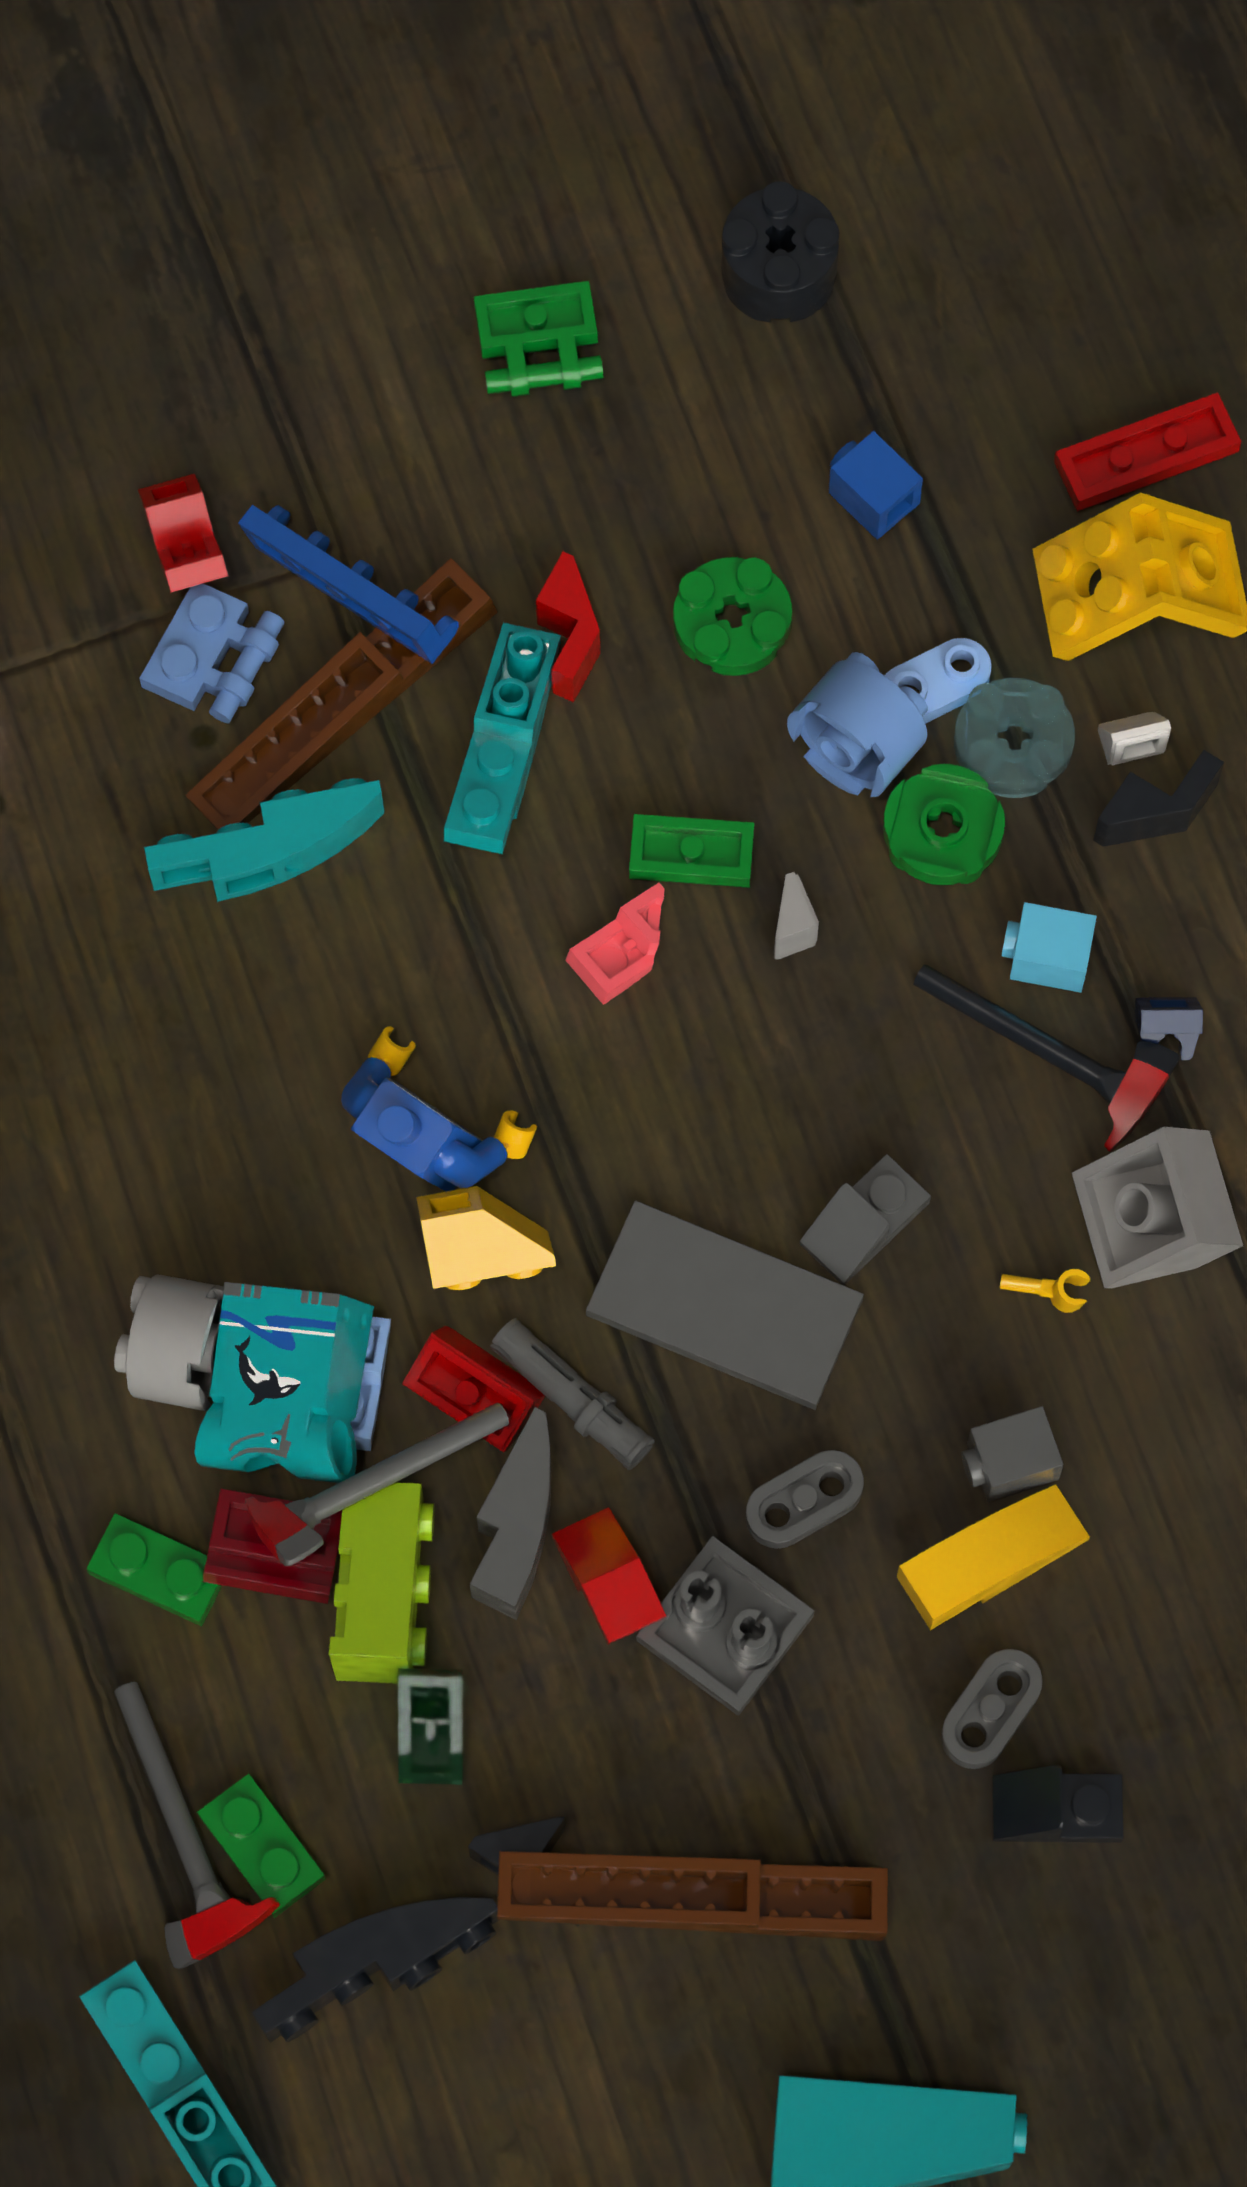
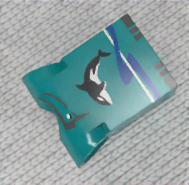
M225 1282L210 1396L214 1403L206 1412L199 1427L195 1443L196 1462L201 1467L242 1472L256 1471L270 1465L280 1464L297 1478L340 1483L354 1476L357 1464V1449L351 1421L356 1418L374 1306L341 1294Z

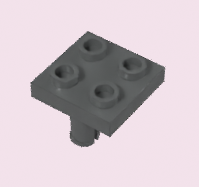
M712 1536L661 1603L667 1615L666 1618L641 1629L636 1636V1641L739 1716L814 1617L815 1610Z

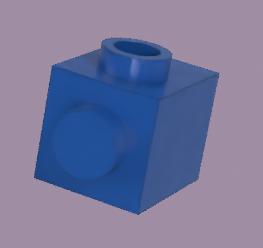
M875 431L871 432L859 444L856 441H850L844 445L830 463L829 494L877 540L920 504L923 478Z

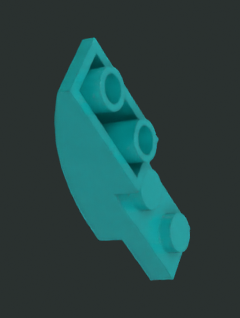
M503 623L474 716L473 735L444 826V842L503 854L512 821L517 819L551 689V669L558 657L561 635Z
M351 778L335 783L331 789L307 793L299 789L283 791L273 796L270 801L260 802L264 825L252 827L248 823H233L218 829L217 834L195 838L187 834H175L164 837L157 842V845L144 847L153 889L156 891L213 880L217 902L252 894L311 870L355 841L384 814L380 781L366 782L364 779Z
M135 1960L79 1995L197 2187H276Z

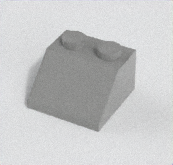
M1164 1126L1072 1172L1104 1288H1116L1196 1269L1243 1246L1211 1134L1208 1130Z

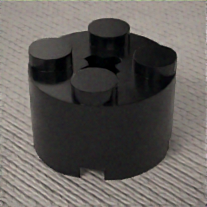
M778 181L770 183L765 189L756 191L743 198L732 209L725 221L722 232L721 271L726 294L741 312L757 321L771 323V318H790V322H795L810 317L824 306L834 288L840 234L838 225L828 208L809 193L795 189L787 182Z

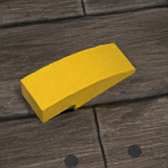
M1053 1485L997 1511L899 1566L897 1578L931 1631L980 1600L982 1604L1085 1543L1090 1539V1536L1057 1485Z

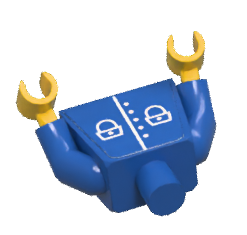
M391 1026L383 1029L370 1050L368 1058L350 1079L342 1092L341 1102L343 1108L356 1119L351 1127L353 1132L417 1176L444 1191H452L457 1187L468 1188L475 1185L505 1163L507 1157L511 1159L524 1158L537 1129L535 1124L529 1128L515 1126L518 1112L510 1110L503 1113L494 1137H487L482 1140L406 1087L391 1079V1076L400 1073L416 1046L414 1041H411L407 1047H401L392 1042L389 1036L394 1028Z

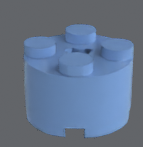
M853 652L846 660L836 662L790 713L787 719V728L793 742L801 734L810 748L803 757L825 779L848 793L858 796L864 788L872 789L870 797H878L926 742L927 728L923 716L928 711V706L921 695L907 686L899 688L879 672L878 667L869 657L862 653Z

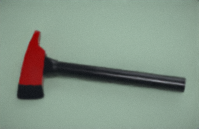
M926 964L922 966L913 983L919 989L1098 1091L1109 1103L1108 1111L1114 1122L1113 1130L1104 1145L1109 1152H1112L1142 1120L1179 1062L1180 1057L1178 1053L1162 1045L1142 1040L1137 1043L1134 1058L1127 1072L1106 1067Z

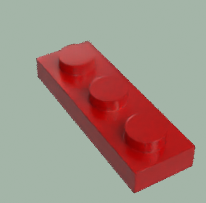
M1217 392L1055 452L1054 463L1076 511H1080L1238 453L1242 441Z

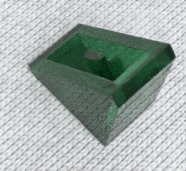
M398 1668V1783L463 1784L466 1685L463 1670Z

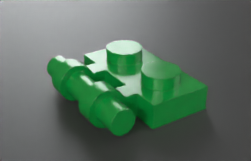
M589 281L473 296L482 359L505 356L507 368L485 371L488 394L510 391L511 396L515 397L529 395L530 388L559 384L563 385L564 390L581 388V381L604 378L601 355L578 358L576 346L598 343ZM552 349L558 350L559 361L531 365L525 364L524 353Z

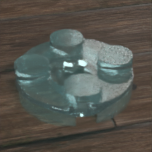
M1004 678L976 686L969 694L967 702L959 711L954 732V750L961 767L979 774L988 783V789L993 794L1009 798L1028 797L1046 789L1048 783L1056 779L1060 773L1062 775L1068 767L1075 743L1074 721L1064 704V698L1060 691L1053 686L1042 685L1024 678ZM1008 726H1019L1023 732L1029 733L1031 739L1023 740L1021 748L1014 750L1009 749L1007 739L998 738V733L1007 731Z

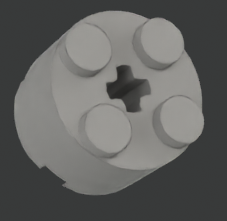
M159 1274L154 1275L152 1278L144 1276L137 1278L131 1294V1311L135 1314L130 1335H121L116 1346L114 1358L115 1370L126 1373L128 1390L132 1397L196 1410H209L211 1404L207 1398L211 1397L210 1390L224 1286Z

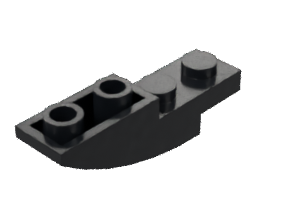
M458 1897L428 1900L390 1908L350 1922L324 1934L292 1953L305 1977L252 2011V2014L270 2043L281 2035L286 2042H290L316 2025L319 2019L315 2013L333 2000L337 1999L340 2005L343 2006L370 1989L374 1983L369 1976L378 1970L392 1991H395L404 1984L412 1991L431 1980L442 1970L438 1963L439 1960L459 1947L464 1954H468L482 1946L496 1934L492 1925L499 1921L497 1919V1905L492 1898Z

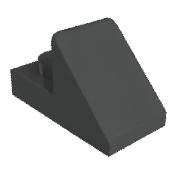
M886 1154L853 1187L848 1183H844L802 1237L799 1244L844 1286L930 1203L931 1195Z

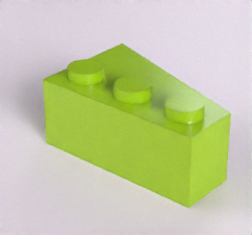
M395 1482L342 1510L339 1539V1582L335 1584L334 1606L337 1607L335 1637H330L329 1657L336 1681L412 1684L413 1666H425L427 1628L416 1627L417 1603L429 1604L431 1566L420 1565L421 1541H433L435 1507L434 1503H424L422 1486L419 1483Z

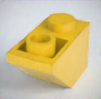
M478 1186L416 1197L433 1289L446 1287L451 1290H465L478 1285L483 1279L505 1275L513 1279H524L539 1274L543 1268L556 1266L548 1231Z

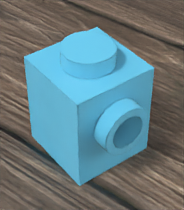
M1024 902L1020 923L1008 921L1001 957L1013 959L1009 979L1081 993L1087 972L1097 916Z

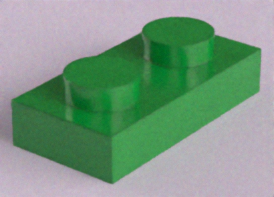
M634 814L629 879L750 888L754 822Z
M114 1513L86 1568L89 1575L201 1627L222 1585L203 1582L207 1555Z
M247 1774L197 1812L202 1822L260 1900L263 1901L267 1898L275 1897L280 1903L279 1907L271 1914L274 1918L326 1880L323 1872L250 1774Z

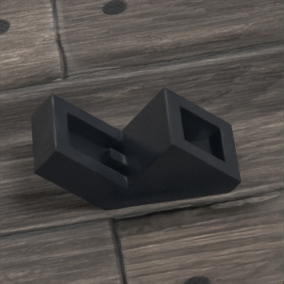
M1203 750L1172 796L1130 772L1098 818L1093 841L1105 847L1187 831L1217 787L1224 762Z

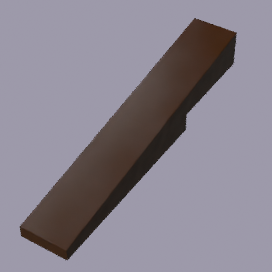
M450 558L414 592L418 595V603L414 610L430 620L434 626L446 615L459 623L456 635L433 664L378 628H375L367 637L359 632L185 796L217 830L233 823H249L262 812L260 802L270 801L276 794L287 791L498 613L491 597Z
M499 1851L497 1919L872 1941H882L887 1934L888 1868L760 1864V1860Z

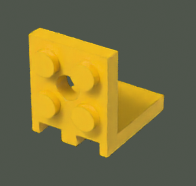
M1140 492L1033 548L1051 650L1055 658L1069 661L1158 616L1231 638L1247 632V602L1230 521ZM1100 568L1101 580L1097 583L1094 594L1090 595V579L1093 573Z

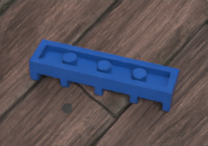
M252 505L240 519L238 524L256 549L429 663L433 664L456 635L459 623L450 616L442 617L434 626L430 620L416 612L414 609L418 603V595L412 591L404 589L395 598L370 582L374 567L369 563L359 560L350 569L327 554L325 551L329 546L330 539L323 533L315 531L306 540L286 527L290 519V512L280 505L274 506L268 514Z

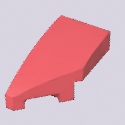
M657 883L620 907L614 921L569 949L565 961L603 1005L648 974L653 967L654 957L660 941V914L665 892L664 887L660 883Z

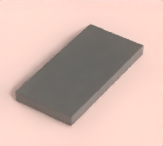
M634 1201L586 1308V1316L816 1410L862 1304L864 1294L648 1205Z

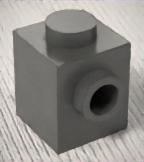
M1043 1406L971 1428L967 1442L968 1449L961 1451V1458L968 1481L972 1488L982 1486L987 1503L1057 1481L1060 1478L1064 1465Z

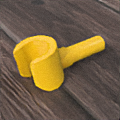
M1079 1269L1067 1270L1057 1280L1002 1274L1000 1289L1050 1298L1053 1306L1059 1311L1072 1313L1080 1309L1087 1300L1069 1297L1064 1291V1283H1070L1074 1286H1085L1090 1282V1277L1086 1272Z

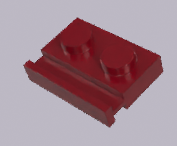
M220 1488L204 1568L203 1582L328 1604L339 1548L342 1510L321 1520V1523L313 1528L322 1536L324 1544L297 1563L285 1566L270 1552L257 1534L252 1524L245 1498L255 1497L259 1502L264 1503L281 1501L284 1505L293 1501Z

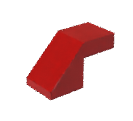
M195 474L138 489L170 592L228 576L223 555L213 533L204 496Z
M563 551L536 599V614L538 625L568 638L551 669L552 693L574 703L600 655V629L573 555Z
M609 1507L551 1534L577 1591L582 1590L607 1645L666 1618L667 1615L639 1556Z

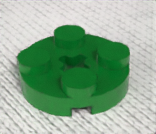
M740 557L719 558L699 566L681 579L679 592L673 608L675 636L681 649L694 662L696 658L702 664L712 666V672L727 676H740L766 667L777 656V651L784 645L791 631L792 604L789 593L781 579L772 573L769 564L762 559L756 557L747 559ZM727 605H736L737 608H744L748 613L742 616L741 626L737 628H731L728 620L718 621L716 615L722 613Z
M952 764L931 765L923 768L920 774L912 776L905 783V779L902 780L891 792L884 812L883 835L889 849L891 862L898 869L904 870L908 875L929 884L954 885L957 883L969 884L976 881L981 876L983 870L996 858L1002 844L1005 828L1004 810L1000 800L998 803L995 795L988 789V783L976 772ZM941 812L952 814V824L961 828L957 833H949L947 837H940L935 835L933 828L927 826V821H936L939 819Z

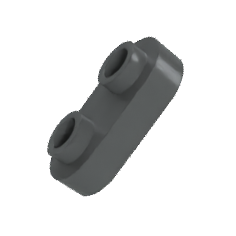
M836 1450L823 1451L761 1485L752 1493L746 1507V1524L750 1534L757 1542L766 1547L786 1548L846 1515L857 1506L862 1496L864 1478L859 1464L844 1452ZM826 1478H835L841 1482L843 1490L836 1496H828L821 1491L819 1485ZM776 1508L782 1509L788 1514L789 1521L782 1527L771 1526L765 1519L767 1512Z
M1005 1649L995 1652L982 1664L948 1713L941 1732L942 1746L947 1756L954 1763L964 1768L979 1769L990 1765L1000 1756L1037 1702L1042 1689V1674L1038 1664L1032 1657L1019 1650ZM1003 1676H1012L1018 1680L1021 1690L1012 1696L1004 1695L999 1691L997 1681ZM969 1727L978 1728L983 1732L985 1742L979 1747H969L961 1738L962 1731Z

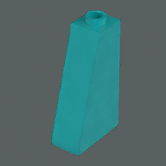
M779 2076L770 2187H927L1007 2170L1013 2162V2153H1025L1027 2113H1016V2095Z

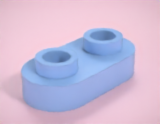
M956 638L892 668L885 676L899 688L911 685L919 690L921 697L928 706V711L923 716L926 724L982 695L989 684L991 659L987 651L979 643L966 638ZM963 659L968 661L972 668L966 672H959L951 666V663L955 660Z

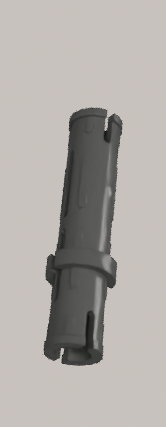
M517 1318L509 1321L494 1337L490 1348L516 1368L523 1377L549 1400L559 1406L575 1422L574 1429L583 1437L590 1435L598 1443L602 1444L627 1470L633 1469L651 1450L655 1440L640 1427L636 1426L615 1406L617 1400L607 1391L600 1393L587 1383L572 1367L547 1345H544Z

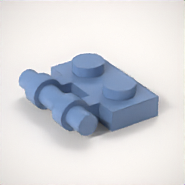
M204 583L189 588L139 678L141 687L192 711L196 710L205 692L216 696V699L209 713L221 722L230 723L238 707L246 706L252 696L254 687L251 683L262 663L270 662L279 646L276 638L285 622L277 614L264 611L255 628H246L242 626L249 614L246 602ZM230 647L241 652L231 672L218 671Z

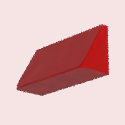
M443 1326L430 1334L402 1383L458 1422L499 1402L507 1413L509 1425L483 1437V1439L502 1452H506L526 1425L534 1408H538L545 1397L542 1392L521 1374L448 1326Z

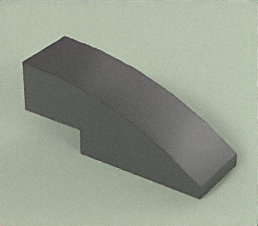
M536 1407L531 1413L477 1515L478 1532L492 1538L493 1541L470 1582L473 1599L517 1620L534 1582L545 1544L551 1505V1453L546 1412Z

